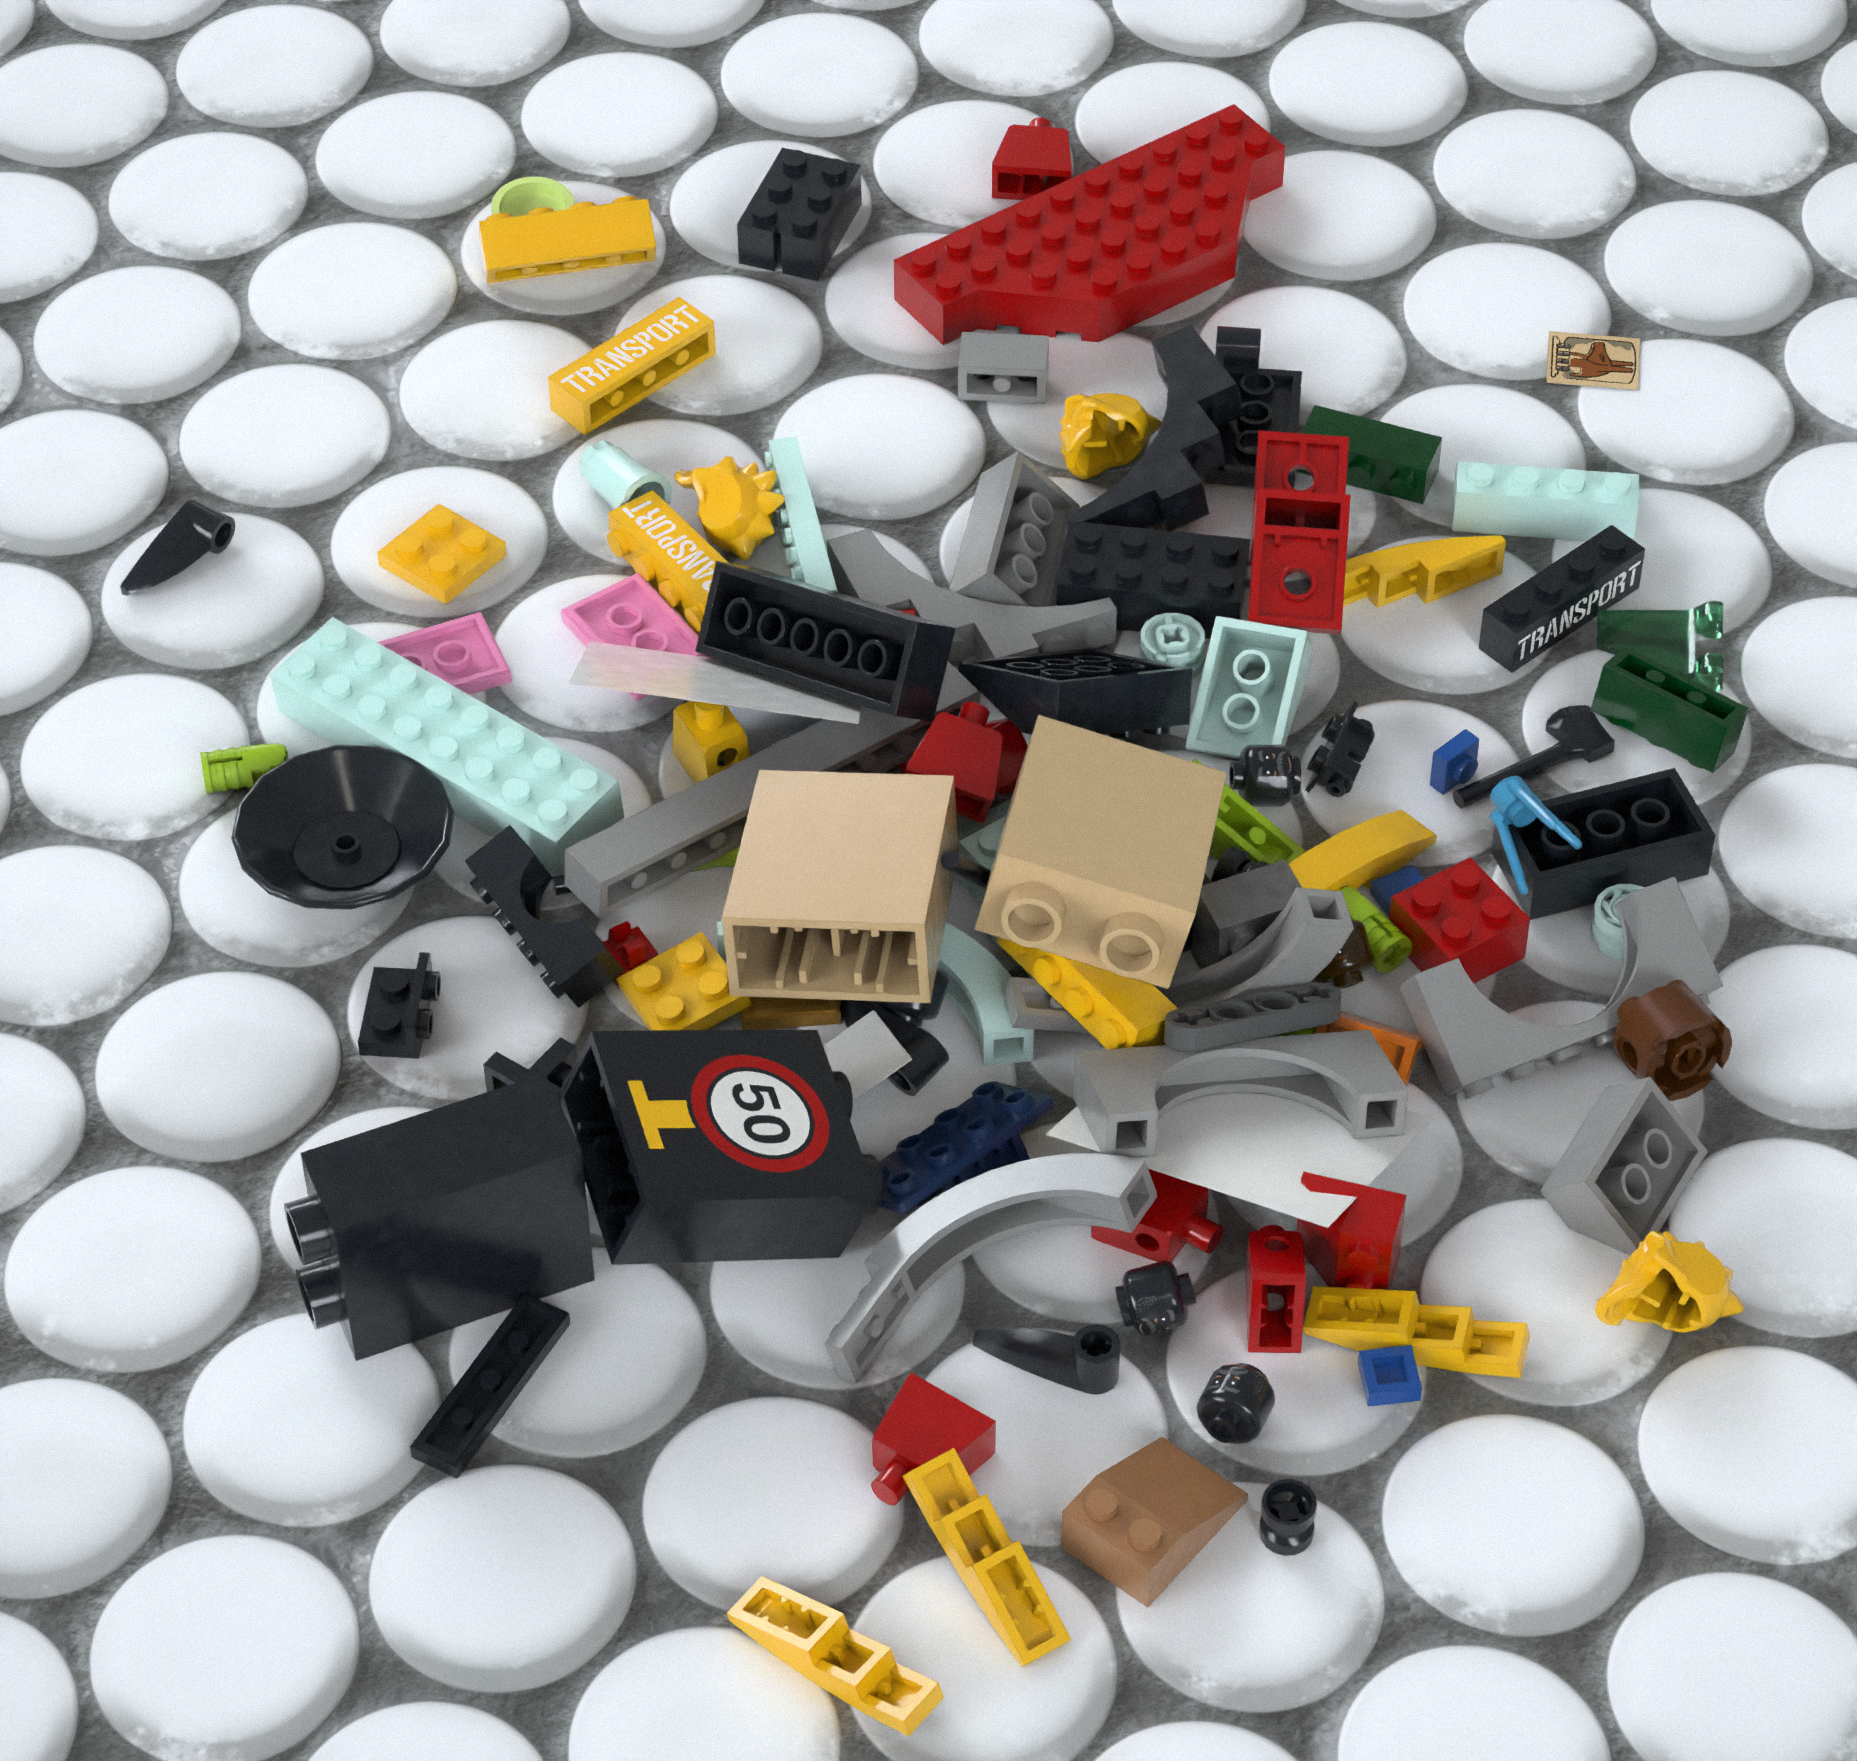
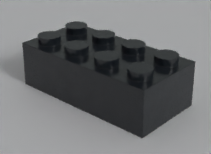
M1068 521L1057 580L1056 606L1075 605L1110 597L1117 608L1116 630L1141 632L1145 622L1155 615L1181 613L1191 616L1198 621L1205 631V639H1211L1216 616L1242 620L1248 580L1250 539Z
M1675 768L1541 801L1544 806L1571 830L1582 842V847L1575 849L1554 829H1549L1537 817L1532 823L1524 827H1516L1514 824H1509L1508 827L1529 889L1526 895H1522L1514 880L1498 829L1494 825L1491 853L1530 920L1595 904L1598 895L1602 891L1617 884H1634L1648 887L1674 876L1677 882L1708 875L1716 836ZM1610 896L1605 901L1611 900L1613 896Z

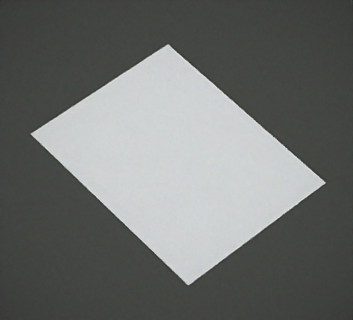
M594 641L589 642L569 681V684L859 724L862 705L720 659Z
M1256 1093L1214 1094L1186 1101L1163 1114L1158 1120L1155 1155L1131 1158L1145 1160L1148 1169L1328 1228L1357 1197L1310 1192L1301 1184L1303 1171L1369 1186L1433 1118L1406 1110L1404 1135L1354 1139L1350 1132L1331 1116L1314 1107L1291 1099ZM1075 1107L1045 1134L1101 1153L1078 1107Z

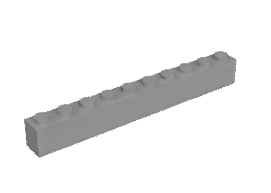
M947 662L934 719L939 712H947L958 717L961 707L965 702L980 704L981 693L949 662ZM862 706L859 724L826 719L816 724H811L804 730L780 742L773 743L768 748L732 764L729 768L703 781H698L691 787L665 800H660L651 807L625 820H620L613 826L587 839L580 840L573 846L565 849V885L598 918H602L740 847L759 770L884 773L912 757L933 721L897 717Z

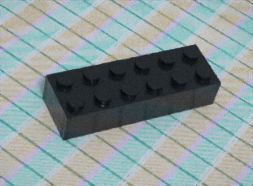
M716 561L695 652L893 716L933 721L956 628L759 568Z

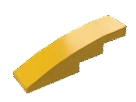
M1501 535L1454 537L1405 544L1347 559L1343 606L1368 597L1375 607L1379 608L1414 593L1427 604L1500 575L1503 570L1506 540Z
M1398 810L1371 818L1346 829L1306 851L1288 865L1303 888L1339 891V889H1342V886L1358 889L1363 885L1370 890L1372 880L1399 870L1435 843L1437 835L1403 810Z
M1313 1286L1303 1325L1306 1335L1356 1351L1412 1345L1416 1365L1462 1373L1513 1378L1522 1377L1530 1340L1527 1323L1475 1320L1472 1307L1419 1304L1416 1291Z
M955 1448L902 1476L959 1576L1021 1667L1071 1640L1019 1540L1012 1543L987 1494L981 1497L978 1494Z
M763 1576L727 1612L730 1622L787 1665L862 1713L908 1737L944 1698L938 1682L897 1664L890 1647L849 1629L844 1613Z

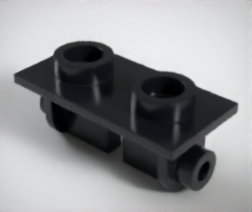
M1354 701L1343 716L1335 713L1326 725L1321 735L1322 738L1327 740L1326 745L1318 747L1307 766V769L1313 772L1305 789L1308 793L1317 782L1325 786L1327 792L1335 797H1341L1351 791L1361 767L1359 763L1364 760L1375 737L1373 725L1368 720L1357 719L1353 716L1358 706L1357 702Z

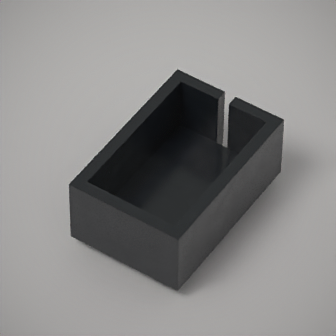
M782 147L737 223L739 264L775 271L777 268L776 234H781L782 273L819 281L862 205L861 165Z

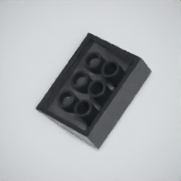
M1096 649L961 661L958 663V672L1022 733L1032 735L1038 715L1099 734H1109V736L1115 738H1136L1138 730L1147 734H1169L1170 727L1189 725L1192 668Z

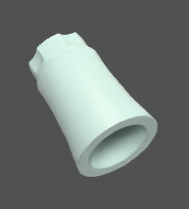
M601 440L597 444H590L582 452L579 458L581 463L580 474L586 479L588 485L599 493L613 509L652 490L668 505L670 504L672 486L668 478L647 468L620 447Z

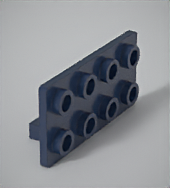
M997 1081L980 1085L972 1092L971 1098L958 1107L945 1110L937 1115L934 1119V1124L917 1135L901 1140L894 1152L878 1161L883 1177V1194L879 1207L902 1214L932 1193H935L937 1197L954 1186L985 1172L1029 1160V1155L1019 1131L1055 1106L1051 1096Z

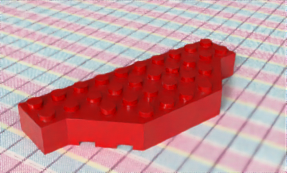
M1232 104L894 259V300L942 345L960 338L962 332H973L977 329L996 331L997 325L1021 327V334L1044 335L1055 338L1057 331L1081 334V341L1100 342L1235 277L1249 203L1283 186L1285 146L1239 107Z

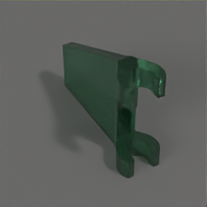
M1709 601L1688 610H1597L1596 649L1616 655L1621 649L1628 646L1714 691L1722 690L1723 655L1708 653L1695 659V632L1709 639L1723 637V603Z

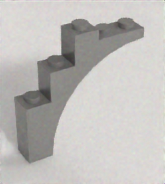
M870 528L827 540V554L839 593L898 611L915 609L917 617L956 628L948 658L949 663L970 656H975L977 660L1094 649L1116 642L1117 608L1110 597L1075 605L1047 607L1002 605L963 596L939 587L910 571L885 550Z

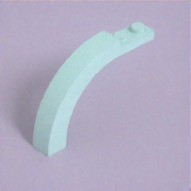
M721 920L717 921L718 953L727 964ZM946 922L937 969L945 972L948 976L949 981L945 996L960 1010L973 1029L979 1043L983 1066L1033 1061L1034 1029L1012 1028L1004 993L1008 979L1011 977L995 956L978 941Z

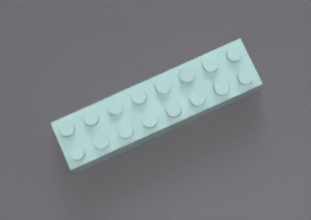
M334 617L330 618L270 674L279 712L335 745L379 746L416 760L443 783L454 810V815L493 838L511 825L545 868L558 876L565 875V849L573 846L580 840L587 839L613 826L625 817L619 781Z

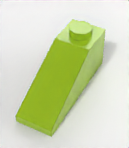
M1194 759L1192 761L1194 763L1203 765L1197 759ZM1224 783L1209 856L1219 860L1228 848L1237 846L1248 852L1251 860L1255 862L1265 861L1269 864H1274L1286 860L1289 864L1305 852L1296 842Z

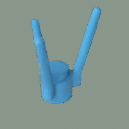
M1507 777L1493 788L1490 800L1496 809L1489 815V818L1498 829L1520 894L1526 895L1529 889L1508 827L1509 824H1514L1516 827H1524L1532 823L1537 817L1549 829H1554L1575 849H1580L1582 842L1544 806L1522 777Z

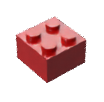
M1471 857L1391 896L1389 920L1412 941V950L1408 958L1421 972L1459 958L1465 972L1475 984L1525 958L1530 918Z

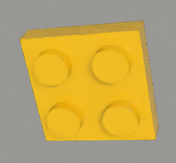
M437 504L379 550L377 554L379 566L440 602L447 604L505 557L507 551L505 541L445 506Z
M702 931L616 978L620 991L648 1030H707L752 1005L750 998L747 996H730L727 964Z

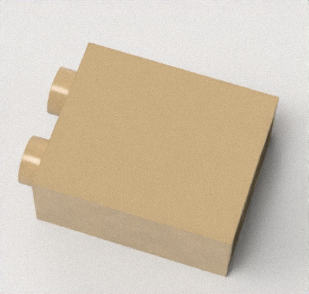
M1038 715L1013 791L974 930L1007 939L1025 947L1036 948L1111 971L1119 976L1137 979L1169 989L1196 915L1226 772Z
M759 770L722 914L730 996L930 1003L955 877L953 872L942 866L941 856L947 850H954L959 853L954 776Z

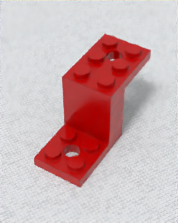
M1259 430L1249 566L1252 567L1248 621L1312 633L1341 634L1351 495L1345 494L1349 437ZM1297 469L1308 471L1313 477L1311 487L1306 490L1294 489L1288 482V475L1292 471ZM1292 573H1302L1310 580L1311 588L1302 595L1292 594L1285 588V578Z

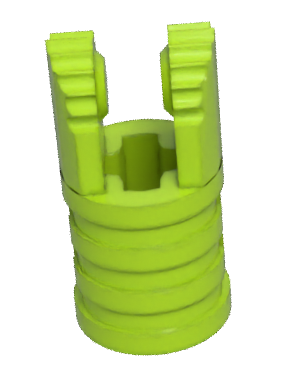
M266 743L200 752L206 793L225 792L230 789L238 790L244 787L252 788L260 776L288 760L286 746H283L282 743Z
M1342 886V889H1339V891H1343L1351 920H1359L1366 928L1375 958L1374 967L1380 973H1389L1397 969L1409 956L1412 950V941L1398 927L1394 926L1393 922L1385 917L1362 893L1353 887Z

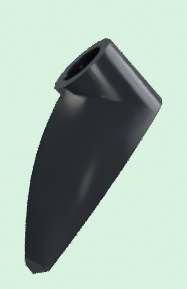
M197 500L187 501L165 525L120 585L122 595L129 596L170 579L188 568L208 551L215 554L224 551L230 544L235 532L234 519Z
M841 1000L840 1008L847 1028L874 1010L913 1059L888 1077L905 1094L915 1096L949 1061V1055L943 1045L933 1035L920 1027L868 1001Z
M1093 1324L1085 1326L1078 1330L1075 1336L1022 1328L975 1331L973 1346L1017 1368L1084 1393L1098 1395L1110 1391L1118 1382L1121 1343L1115 1331L1105 1325Z

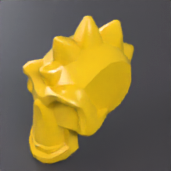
M1102 393L1087 396L1077 394L1068 397L1065 401L1064 417L1060 420L1062 430L1059 433L1062 441L1061 453L1065 456L1064 459L1069 473L1079 479H1089L1110 467L1126 465L1138 458L1147 447L1149 438L1160 428L1161 421L1148 414L1136 399L1126 395Z
M725 456L717 465L712 467H697L693 471L679 470L674 474V479L681 487L696 491L699 498L697 517L700 518L703 530L710 542L720 549L733 552L740 559L746 561L753 554L756 546L761 544L765 538L775 533L772 524L774 512L785 502V497L782 494L771 492L777 477L775 470L759 473L758 465L755 462L741 468L732 457Z
M1651 1231L1646 1235L1644 1241L1639 1242V1248L1628 1259L1622 1260L1618 1277L1611 1284L1608 1291L1597 1300L1595 1312L1598 1319L1606 1325L1620 1326L1623 1320L1626 1319L1634 1322L1653 1323L1666 1330L1685 1333L1707 1328L1718 1318L1743 1312L1744 1306L1739 1297L1730 1289L1733 1270L1723 1266L1721 1261L1705 1248V1244L1702 1241L1695 1243L1679 1242L1670 1232L1660 1233Z

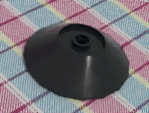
M333 745L295 755L260 776L237 807L231 840L242 870L269 895L305 908L351 910L392 899L427 877L450 846L455 813L443 783L416 760L379 746Z

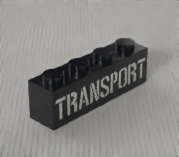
M1610 525L1484 608L1478 649L1513 673L1637 590L1640 585L1645 548L1613 525Z

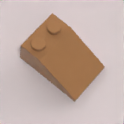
M1160 1437L1096 1475L1062 1511L1061 1549L1146 1607H1149L1247 1502L1248 1493L1165 1438Z

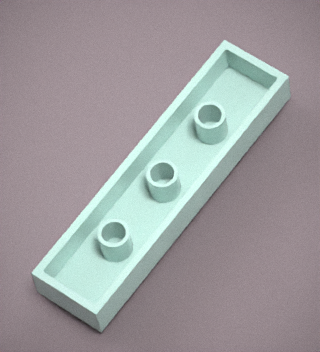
M795 436L769 440V452L764 453L767 469H770V471L775 470L777 473L775 485L771 492L782 494L785 497V502L775 511L777 527H782L780 529L782 546H787L785 549L787 566L792 565L793 567L790 568V577L837 592L797 438Z

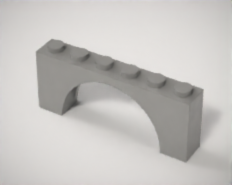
M1675 876L1634 891L1615 904L1624 940L1622 971L1616 989L1608 1003L1599 1014L1588 1021L1567 1026H1546L1514 1017L1500 1009L1480 992L1465 972L1459 958L1417 973L1399 986L1446 1097L1462 1091L1466 1099L1475 1097L1494 1088L1492 1080L1507 1074L1510 1082L1516 1081L1538 1071L1536 1063L1551 1057L1553 1064L1556 1065L1582 1054L1579 1046L1593 1040L1597 1048L1613 1043L1616 1026L1620 1021L1617 1018V1010L1620 1005L1630 997H1641L1657 987L1666 986L1673 980L1678 979L1685 982L1706 1005H1709L1711 1002L1708 995L1721 988L1723 983Z
M1370 1030L1266 1037L1195 1052L1178 1051L1166 1045L1075 1052L1072 1097L1102 1154L1126 1157L1155 1155L1158 1120L1163 1114L1186 1101L1222 1093L1265 1094L1306 1104L1337 1120L1350 1132L1354 1139L1404 1135L1408 1088Z

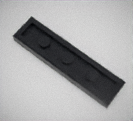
M524 1293L411 1444V1457L452 1477L458 1478L569 1327V1313Z

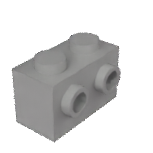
M962 332L958 362V400L1045 404L1049 363V336Z

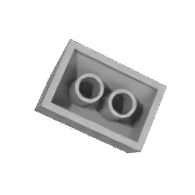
M1651 1077L1617 1084L1604 1089L1540 1192L1569 1229L1631 1256L1639 1248V1242L1644 1241L1649 1232H1659L1708 1150Z

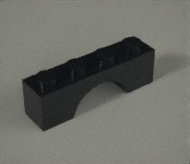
M511 825L465 860V863L476 876L469 882L470 885L487 905L493 900L496 902L499 908L492 914L510 936L518 931L523 939L516 946L533 967L537 966L540 962L542 963L546 971L540 977L558 999L566 994L579 1008L625 971L582 917L555 924L540 920L542 896L553 877Z

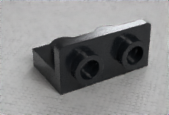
M419 953L416 969L374 967L358 1038L360 1055L419 1059L423 1039H430L432 1036L433 1011L429 1009L430 1002L439 1000L441 975L439 971H433L430 953Z

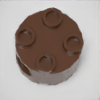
M1673 980L1666 986L1657 987L1641 997H1630L1617 1010V1018L1620 1021L1616 1026L1613 1039L1616 1056L1638 1080L1651 1077L1669 1101L1687 1098L1705 1088L1713 1080L1709 1072L1714 1068L1715 1064L1717 1063L1723 1068L1729 1059L1732 1047L1730 1030L1682 980Z

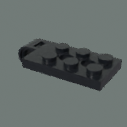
M1217 327L1215 356L1237 383L1243 416L1217 427L1222 440L1226 465L1206 473L1205 483L1254 486L1257 451H1248L1244 447H1257L1259 430L1298 433L1302 371L1259 368L1261 329ZM1248 417H1259V418H1262L1263 420H1261V421H1250V420H1248V419H1246V418H1248ZM1295 470L1288 475V482L1293 488Z

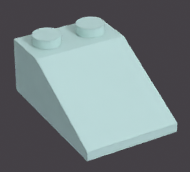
M1216 616L1186 740V750L1239 759L1242 749L1247 745H1285L1304 691L1313 652L1308 632Z

